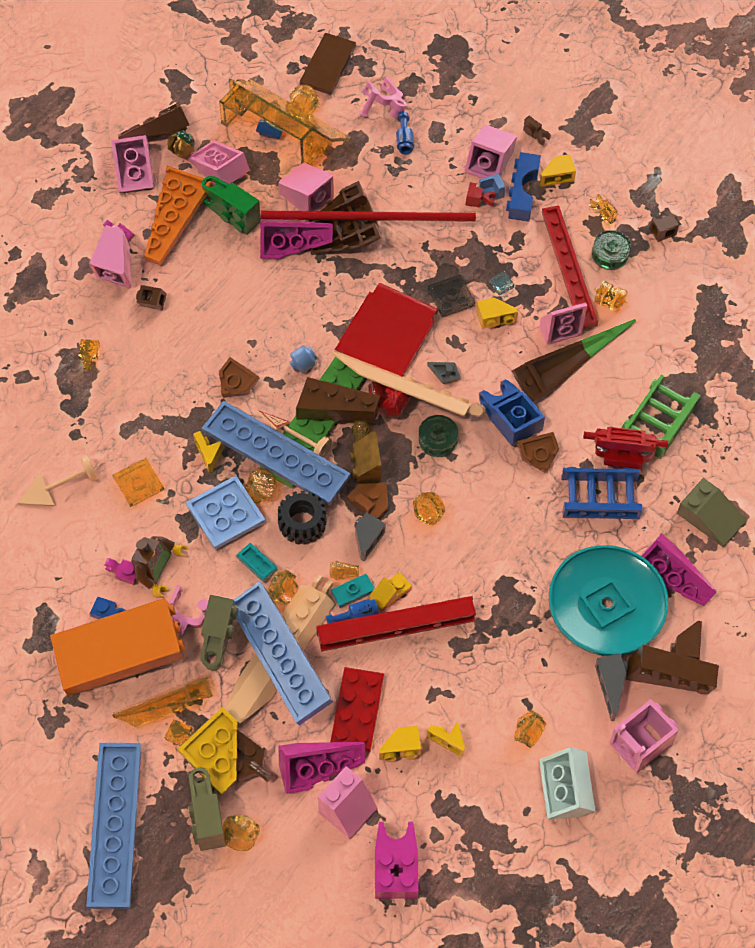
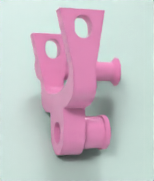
M385 77L380 89L391 94L390 96L381 95L373 84L368 81L362 93L369 97L362 111H359L360 115L368 117V112L374 100H376L381 105H390L392 109L389 114L397 118L398 114L403 112L407 106V103L401 99L403 93L397 89L388 77Z
M177 584L169 604L173 603L175 605L181 596L183 589L180 585ZM202 599L198 602V608L202 610V615L199 618H189L176 611V615H173L174 621H178L181 632L178 633L179 637L184 636L189 627L201 628L203 626L208 600Z

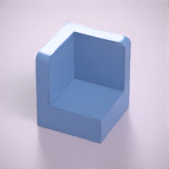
M499 174L479 180L478 187L483 188L482 193H496V198L490 199L498 200L504 198L505 185Z

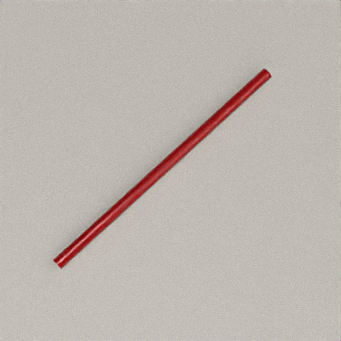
M261 210V219L476 222V213Z

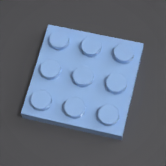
M237 476L186 502L187 508L214 550L266 523L265 518Z

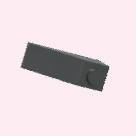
M621 653L597 658L595 663L611 721L616 719L625 674L628 671L626 660H622Z

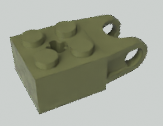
M215 595L209 596L201 635L204 638L201 662L208 670L215 671L222 666L228 640L233 638L234 628L232 622L233 619L237 620L239 612L234 599ZM216 655L217 658L214 663H207L209 656Z
M202 767L195 768L189 774L192 805H189V813L193 825L191 827L195 845L199 844L200 851L226 847L217 793L213 794L210 775ZM197 773H203L206 776L205 779L200 777L193 780L194 775Z

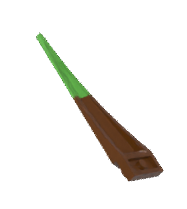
M636 319L525 362L511 372L521 390L534 402L550 392L590 357L631 326Z

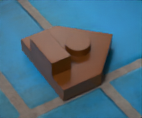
M229 357L219 370L222 397L249 393L260 377Z
M554 432L517 441L522 461L547 473L559 451Z
M387 483L359 484L347 496V501L364 514L367 512L373 517L380 519L388 510Z

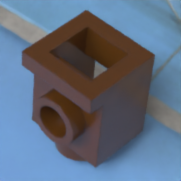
M673 214L662 216L658 220L654 217L651 220L649 229L657 242L677 235L679 221Z
M141 285L140 290L136 294V302L141 307L163 311L167 293L161 288Z

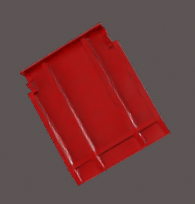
M379 283L373 293L369 291L335 350L403 377L434 326V315L438 314L439 309Z

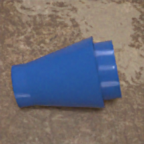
M260 119L256 132L259 135L280 139L283 129H280L267 119Z

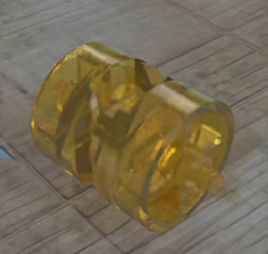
M603 281L599 288L594 289L596 292L594 302L602 306L608 305L609 309L617 313L623 305L628 304L626 301L628 291L620 287L614 288V285L607 281Z

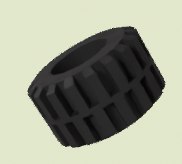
M297 491L292 492L293 495L290 496L288 494L285 496L286 500L282 499L280 506H278L279 530L282 531L284 538H288V541L292 542L295 540V544L300 542L308 544V541L314 542L315 537L320 538L322 532L326 529L327 519L324 502L320 501L319 496L316 495L314 497L312 492L308 494L305 491H301L298 494ZM304 512L310 514L312 519L305 523H299L294 521L292 517L297 513Z

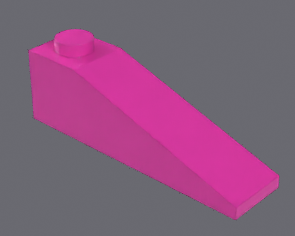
M262 219L260 224V258L279 259L303 250L332 243L333 224Z
M662 533L641 555L659 572L666 589L676 591L683 597L703 606L717 593V590L677 546Z
M314 742L278 746L279 768L286 794L307 791L313 788L312 785L330 780L331 776L340 773L346 766L351 770L365 763L364 742Z

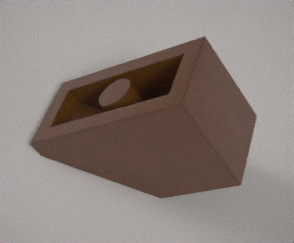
M702 621L695 622L676 637L675 642L671 643L670 652L699 660Z

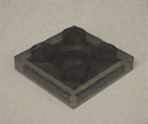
M461 274L428 285L427 290L437 309H439L442 318L475 306L476 302Z

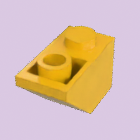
M496 298L477 301L476 313L482 329H491L499 325H509L517 322V308Z
M418 726L398 727L379 749V760L391 762L395 761L396 758L410 760L420 756L421 745Z

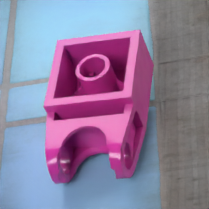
M408 821L406 834L400 839H392L387 835L384 822H379L375 846V899H418V848L413 821ZM395 871L399 872V877L394 876Z

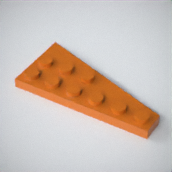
M168 165L166 166V175L163 178V187L159 194L154 214V223L151 226L152 232L146 246L145 260L160 266L163 264L207 196V193L202 188V180L204 178ZM212 181L205 184L208 187H213Z

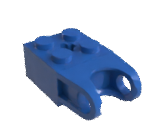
M505 379L500 381L502 395L494 396L482 390L479 392V401L481 405L483 404L486 407V414L510 445L514 446L517 444V441L527 439L543 431L545 416L524 391L521 392L510 381Z

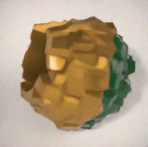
M183 130L173 133L168 138L167 149L173 154L184 159L193 154L195 144L191 134Z

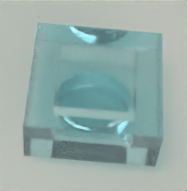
M505 271L489 279V284L499 296L514 288L513 281Z

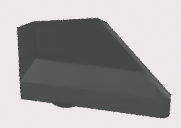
M427 362V366L442 384L461 380L455 362Z

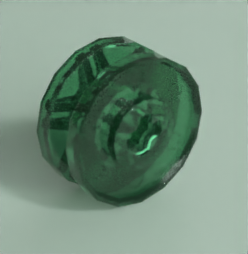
M616 230L603 231L594 240L592 258L599 267L606 270L620 269L629 258L631 243L628 237Z
M444 415L427 417L419 427L420 448L432 457H444L451 454L458 443L456 423Z

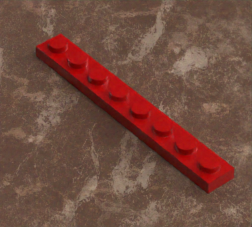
M560 206L542 208L541 213L572 306L582 303L587 304L583 329L598 326V320Z

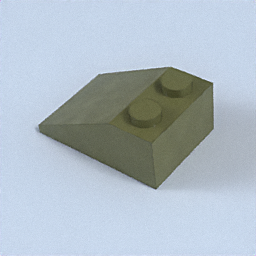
M704 477L683 499L677 511L679 516L723 548L747 521L722 491Z

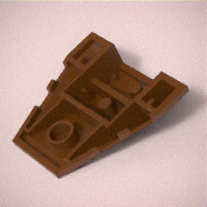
M359 181L340 190L339 195L332 201L329 200L326 203L327 205L321 210L374 212ZM305 221L333 224L332 243L310 248L311 255L364 247L382 238L378 221Z

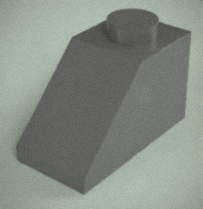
M367 512L363 517H359L354 525L356 541L362 561H365L386 530L384 522Z

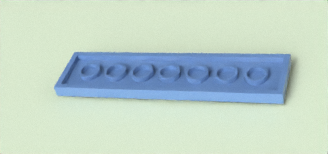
M224 400L202 427L203 433L217 441H221L222 444L307 493L312 492L314 497L316 495L319 496L320 501L329 506L351 477V473Z
M261 581L257 582L236 597L234 601L238 606L237 608H239L237 621L295 722L300 726L330 705L333 700Z
M99 743L87 909L131 908L141 743Z

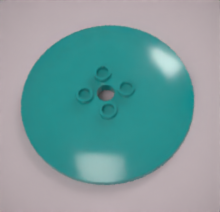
M596 545L575 552L558 567L549 588V609L557 628L574 645L597 655L610 656L620 653L621 655H626L637 651L643 644L648 645L659 634L668 613L667 589L659 572L641 555L619 546ZM609 600L613 606L607 608L603 606L602 601Z

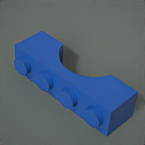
M520 152L519 159H515L514 169H517L516 173L513 172L511 183H514V187L510 186L509 197L512 198L511 201H507L506 211H509L508 219L529 222L533 197L524 191L523 186L529 181L537 180L541 155Z

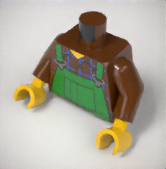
M163 536L144 537L137 541V549L131 559L135 569V578L146 588L152 589L154 597H164L161 592H167V587L155 584L172 554L171 550H173L174 555L184 557L186 555L181 553V548L188 550V547L186 545H175V542Z

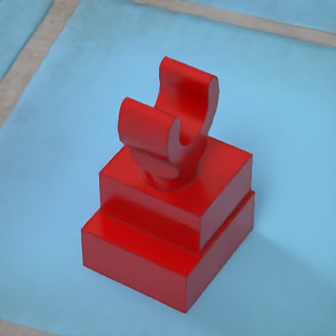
M470 182L465 205L479 207L480 201L483 200L486 204L494 206L495 200L490 198L495 199L496 193H482L483 188L476 187L477 183Z

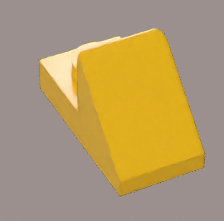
M201 431L193 434L195 445L208 472L211 473L223 451L222 442L219 441L210 445L207 437L202 436Z
M399 572L389 580L384 577L371 592L369 598L371 600L375 599L379 610L382 611L410 591L412 585Z
M458 721L449 734L441 726L430 725L426 738L462 758L465 746Z

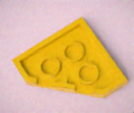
M224 707L218 710L177 750L194 769L202 767L208 771L211 786L220 795L237 778V720ZM199 773L204 779L206 778L203 773Z

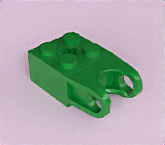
M208 176L202 180V188L207 193L203 200L204 204L220 216L224 222L230 223L237 231H242L246 235L261 222L258 199L234 183L228 184L215 176ZM209 181L215 183L213 187H208L205 184ZM208 197H211L212 202H209L207 200Z

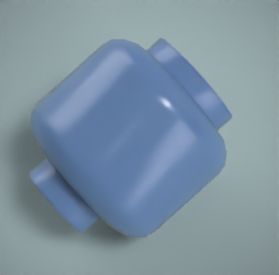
M302 345L291 352L290 357L292 360L289 363L295 371L298 369L301 373H305L316 365V359L318 358L310 346L307 348V346Z

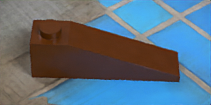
M178 102L160 111L158 117H149L143 121L142 125L137 124L118 134V138L123 139L144 135L147 137L186 131L188 129L187 126L190 124Z

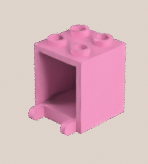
M650 699L613 729L609 744L638 773L673 744L679 729L675 721L664 714L662 707ZM648 724L661 736L662 739L658 742L644 728Z

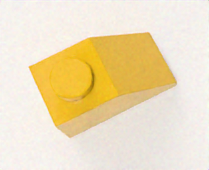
M571 154L553 157L541 173L540 187L574 182L576 169Z

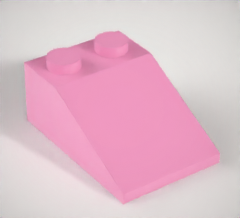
M146 135L111 140L119 193L154 188L150 150Z
M215 140L187 157L188 161L205 177L215 176L228 184L242 178L244 174L250 171L243 152Z
M582 303L560 309L541 317L539 328L546 344L549 345L581 336L587 304Z

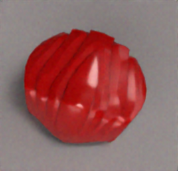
M387 386L385 391L388 394V398L382 405L387 410V416L399 417L409 403L410 395Z

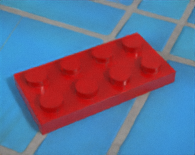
M344 667L330 742H364L365 751L371 752L384 673Z

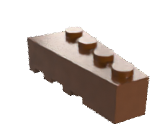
M307 377L296 406V420L313 418V420L320 421V419H332V421L349 420L350 422L374 423L380 408V396Z
M644 644L628 658L626 680L694 691L699 694H709L717 688L719 669L717 664Z

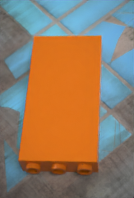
M166 598L159 599L50 635L64 692L71 696L184 659L183 651L186 648L183 639L179 640L178 633L181 630L178 621H174L173 615H176L173 603L169 604Z

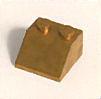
M371 432L353 443V451H350V460L355 463V468H352L353 479H357L358 485L381 483V461L376 432Z

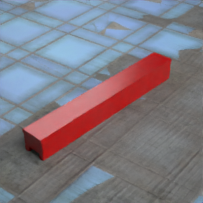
M473 596L318 625L316 626V635L319 639L321 652L475 622L474 616L476 611L473 604Z

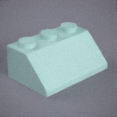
M570 747L539 759L547 819L576 818L595 812L586 751Z

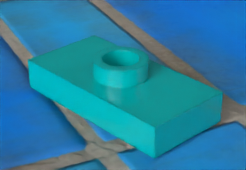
M251 542L236 554V558L263 583L278 571L277 566Z
M363 574L331 589V593L339 608H342L370 595L375 588L367 574Z

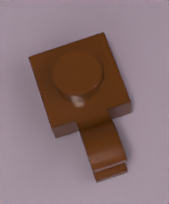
M530 115L524 119L523 130L527 135L537 139L541 145L545 143L543 137L550 140L551 134L542 129V124Z

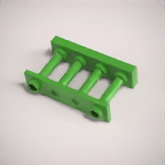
M661 374L657 380L654 379L649 387L651 390L631 419L625 420L622 428L642 430L635 426L640 418L664 431L665 436L663 439L659 438V440H668L669 448L698 405L701 395L694 392L690 398L683 397L662 385L664 375ZM659 391L682 404L683 409L675 411L653 399V397ZM650 405L672 417L674 422L672 425H667L645 413L644 410ZM656 447L654 456L662 459L668 448Z

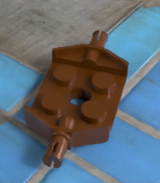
M201 722L197 729L202 727L204 722ZM237 730V750L241 752V756L236 759V781L241 783L255 776H260L268 783L273 775L263 767L266 754L265 747L261 748Z

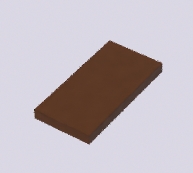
M324 33L300 79V85L332 95L356 47V42Z

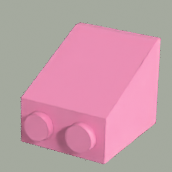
M484 125L471 142L464 172L481 178L495 174L501 176L514 151L517 136Z
M304 162L299 167H295L289 175L283 177L278 183L279 194L300 211H317L334 197L333 175Z
M106 225L89 264L97 278L130 289V245L120 227Z
M347 766L318 796L319 814L349 839L355 835L378 809L363 780Z

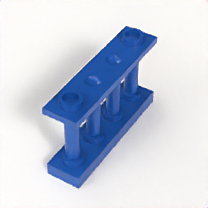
M563 468L561 480H568L569 502H564L563 518L640 519L642 504L635 503L633 484V482H638L640 469ZM576 481H587V503L577 502ZM595 481L607 482V503L596 502ZM614 481H626L627 503L615 502Z

